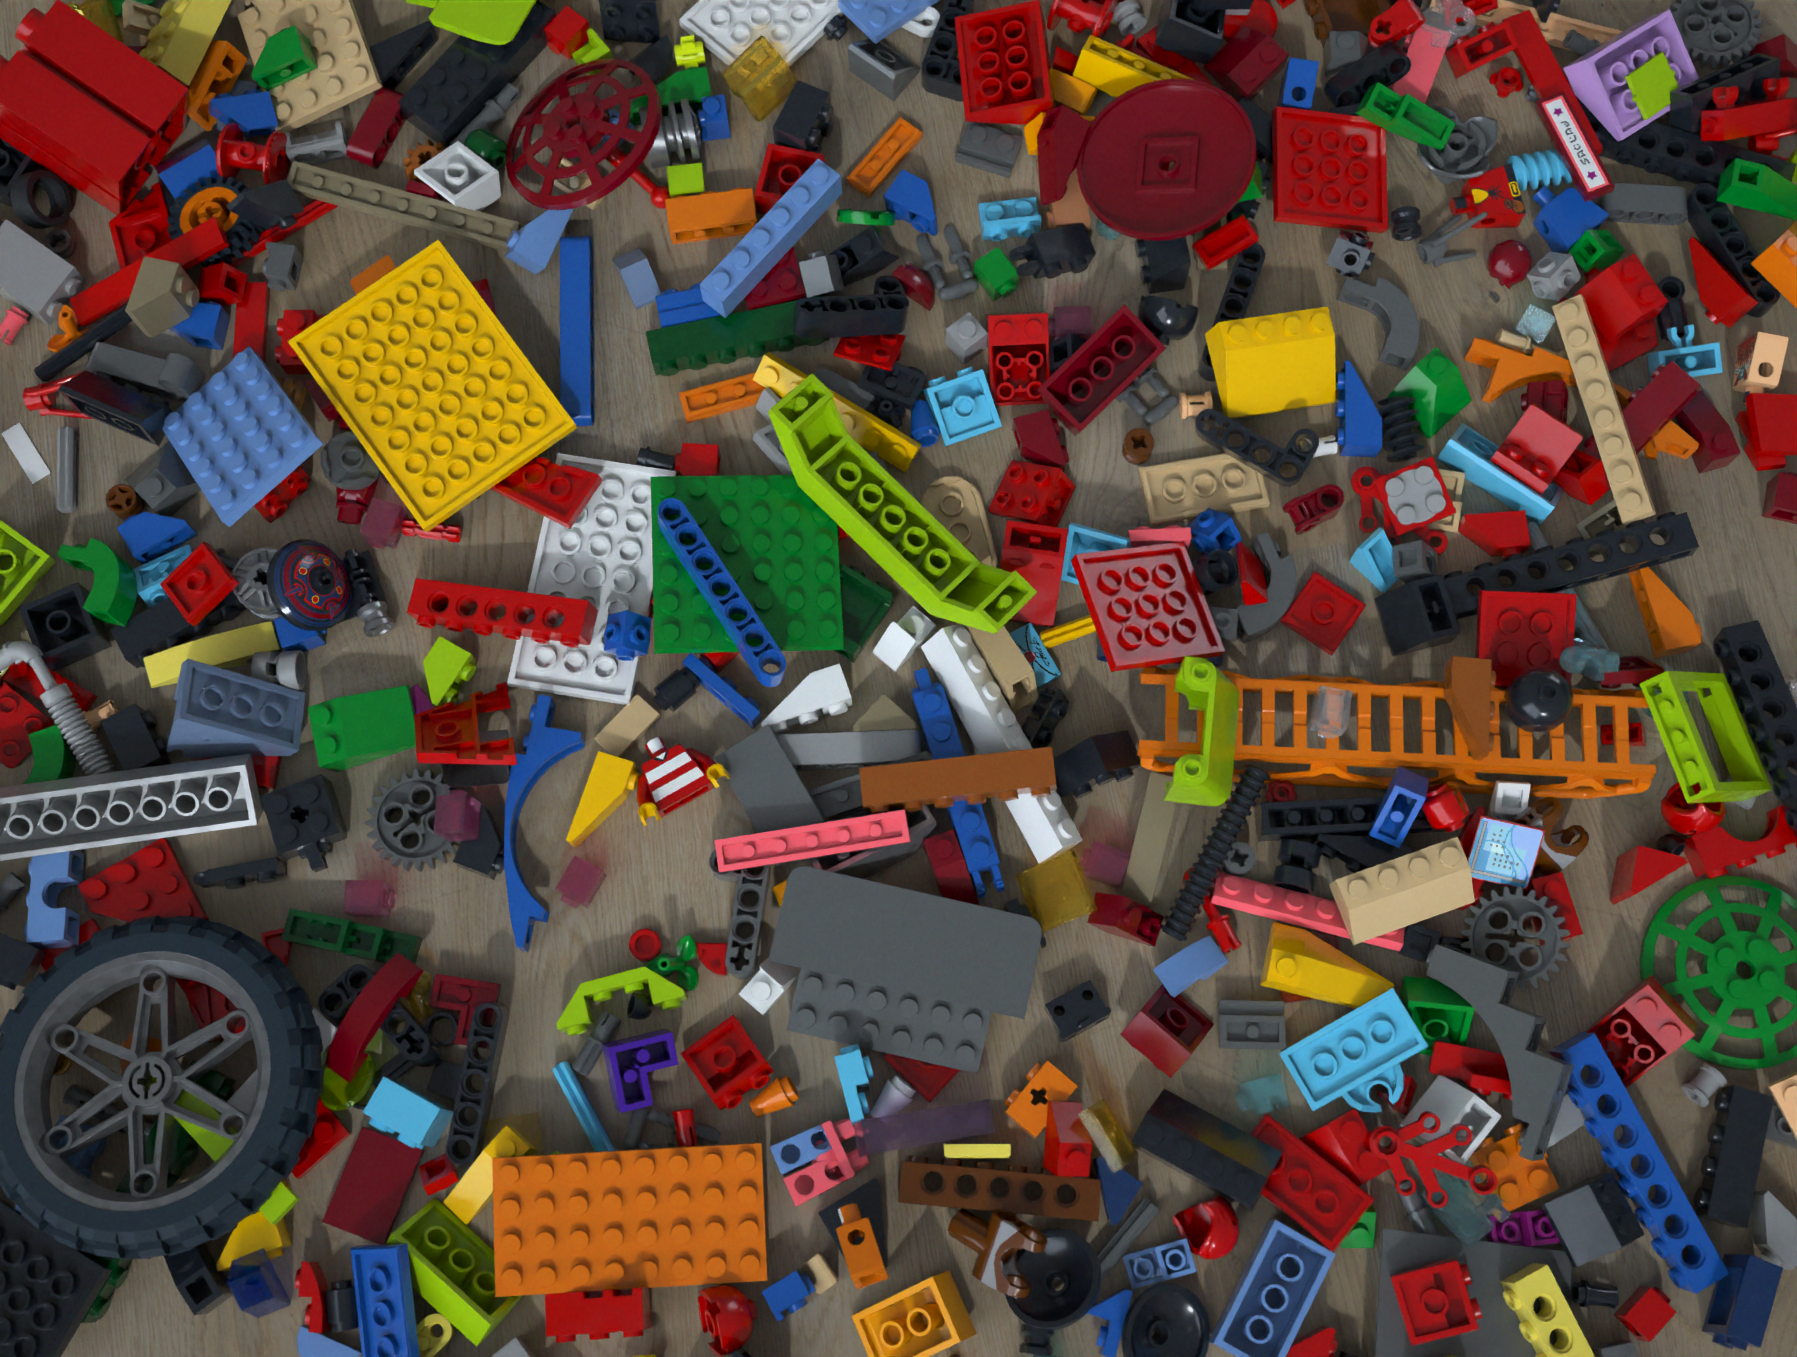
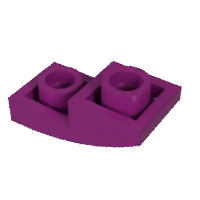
M1543 1209L1483 1217L1487 1242L1518 1246H1537L1560 1242Z

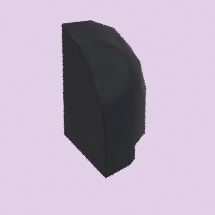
M668 35L661 37L629 60V62L641 67L653 81L660 78L671 64L673 53ZM628 70L633 76L635 75L633 71Z

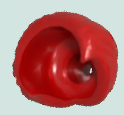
M1679 781L1669 788L1666 796L1661 800L1660 806L1661 814L1666 823L1673 830L1684 835H1697L1714 829L1720 824L1726 813L1725 802L1687 803ZM1700 784L1692 786L1695 795L1702 790Z
M1222 1196L1196 1204L1177 1212L1172 1217L1180 1238H1187L1190 1251L1203 1259L1214 1260L1224 1257L1237 1244L1240 1232L1238 1218L1231 1204Z

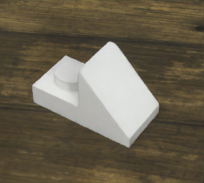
M913 605L897 624L893 621L874 648L873 654L896 673L935 631L937 625Z
M767 958L760 964V970L742 989L739 995L764 1016L799 977L800 968L768 961L769 958Z

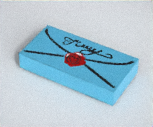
M1031 622L1010 633V636L1034 670L1037 690L1061 677L1060 671Z

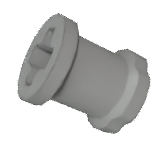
M1702 1063L1699 1067L1700 1072L1690 1083H1684L1681 1089L1691 1101L1701 1107H1706L1709 1104L1708 1098L1718 1087H1724L1727 1084V1080L1717 1069L1707 1063Z

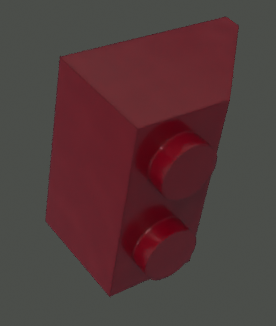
M1244 27L1209 60L1207 65H1204L1203 69L1234 99L1239 101L1245 96L1251 101L1284 69L1289 54L1269 35Z
M1162 984L1120 1035L1133 1048L1148 1058L1157 1069L1163 1071L1171 1078L1193 1054L1214 1023L1180 994L1176 997L1171 996Z

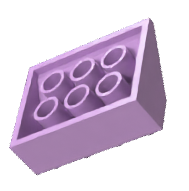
M1670 9L1641 20L1564 67L1575 95L1617 141L1625 139L1670 111L1669 104L1651 118L1644 120L1636 102L1632 101L1633 95L1625 79L1626 75L1656 54L1664 52L1671 70L1675 71L1674 77L1679 88L1699 79Z

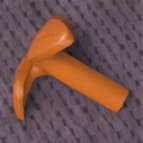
M68 305L62 306L58 316L59 327L65 331V334L54 335L49 340L47 348L50 351L59 352L89 330L78 331L80 325L74 310Z

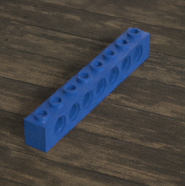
M1580 1032L1549 1050L1550 1055L1575 1064L1568 1083L1570 1089L1568 1096L1571 1102L1583 1112L1586 1118L1584 1121L1586 1129L1592 1137L1598 1139L1603 1148L1601 1155L1609 1167L1614 1168L1619 1177L1617 1183L1623 1194L1627 1198H1631L1636 1207L1634 1214L1639 1223L1644 1228H1647L1653 1238L1651 1245L1655 1252L1665 1259L1670 1268L1667 1271L1674 1285L1679 1289L1697 1294L1729 1274L1728 1270L1595 1033ZM1586 1065L1589 1069V1077L1584 1082L1581 1078V1070ZM1603 1095L1606 1099V1105L1600 1111L1597 1102ZM1620 1125L1622 1136L1616 1141L1614 1131ZM1635 1155H1637L1639 1158V1165L1633 1171L1631 1167V1160ZM1654 1185L1656 1193L1654 1198L1649 1200L1648 1190ZM1671 1215L1672 1225L1666 1230L1665 1220ZM1685 1246H1688L1689 1254L1683 1260L1682 1250Z

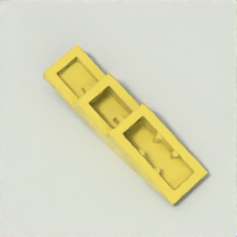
M269 621L181 644L144 657L143 660L150 686L155 688L177 683L182 662L187 659L226 669L246 665L247 660L252 659L255 652L275 651L278 654L279 645L272 622Z

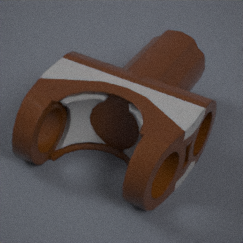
M1554 797L1542 798L1511 821L1545 829L1534 866L1545 876L1561 872L1585 849L1589 841L1588 832L1580 825H1573L1566 830L1562 829L1551 834L1553 827L1563 812L1562 804ZM1553 806L1549 812L1543 814L1547 808ZM1580 834L1574 843H1570L1575 836Z
M966 1209L959 1210L951 1219L948 1232L951 1237L978 1253L972 1270L974 1277L1006 1295L1018 1298L1029 1296L1031 1283L1025 1279L1026 1276L1020 1272L1017 1266V1251L1024 1248L1031 1252H1044L1047 1245L1046 1236L1025 1219L1005 1209L993 1210L989 1223Z

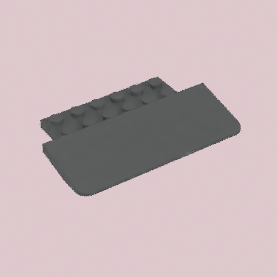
M799 866L792 870L787 879L768 961L800 968L787 1030L849 1045L858 1044L862 1048L978 1074L991 1012L1025 1019L1042 930L1040 924L1032 917L809 866Z

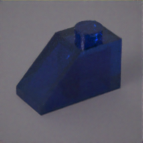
M264 1248L231 1261L227 1284L242 1311L260 1318L291 1305V1301Z

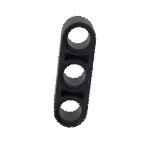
M1387 42L1331 77L1325 84V95L1336 108L1361 103L1368 88L1379 82L1389 87L1403 78L1410 70L1411 60L1396 43Z

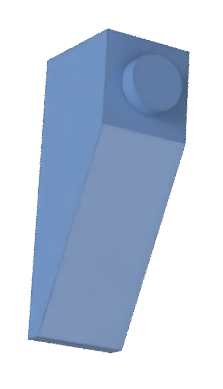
M574 209L547 210L520 230H513L506 242V246L509 249L505 257L535 275L544 270Z

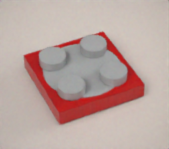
M1433 456L1374 480L1397 537L1456 514Z

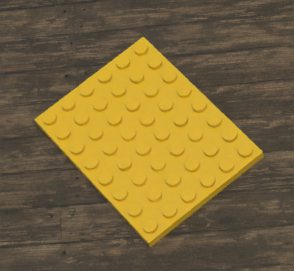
M439 240L288 341L426 533L577 429L574 421Z

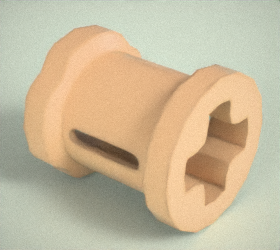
M1211 391L1205 392L1204 395H1186L1185 392L1179 394L1180 419H1186L1187 416H1198L1203 410L1213 409Z

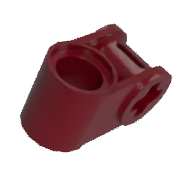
M1327 484L1306 495L1292 499L1282 507L1284 513L1289 514L1296 526L1294 529L1296 535H1300L1334 518L1344 502V493L1340 487L1334 484ZM1324 497L1331 498L1335 502V506H1326L1321 499Z

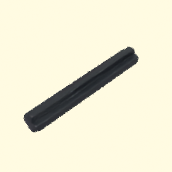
M128 303L34 369L36 376L42 382H48L93 350L96 342H104L133 320L125 311Z

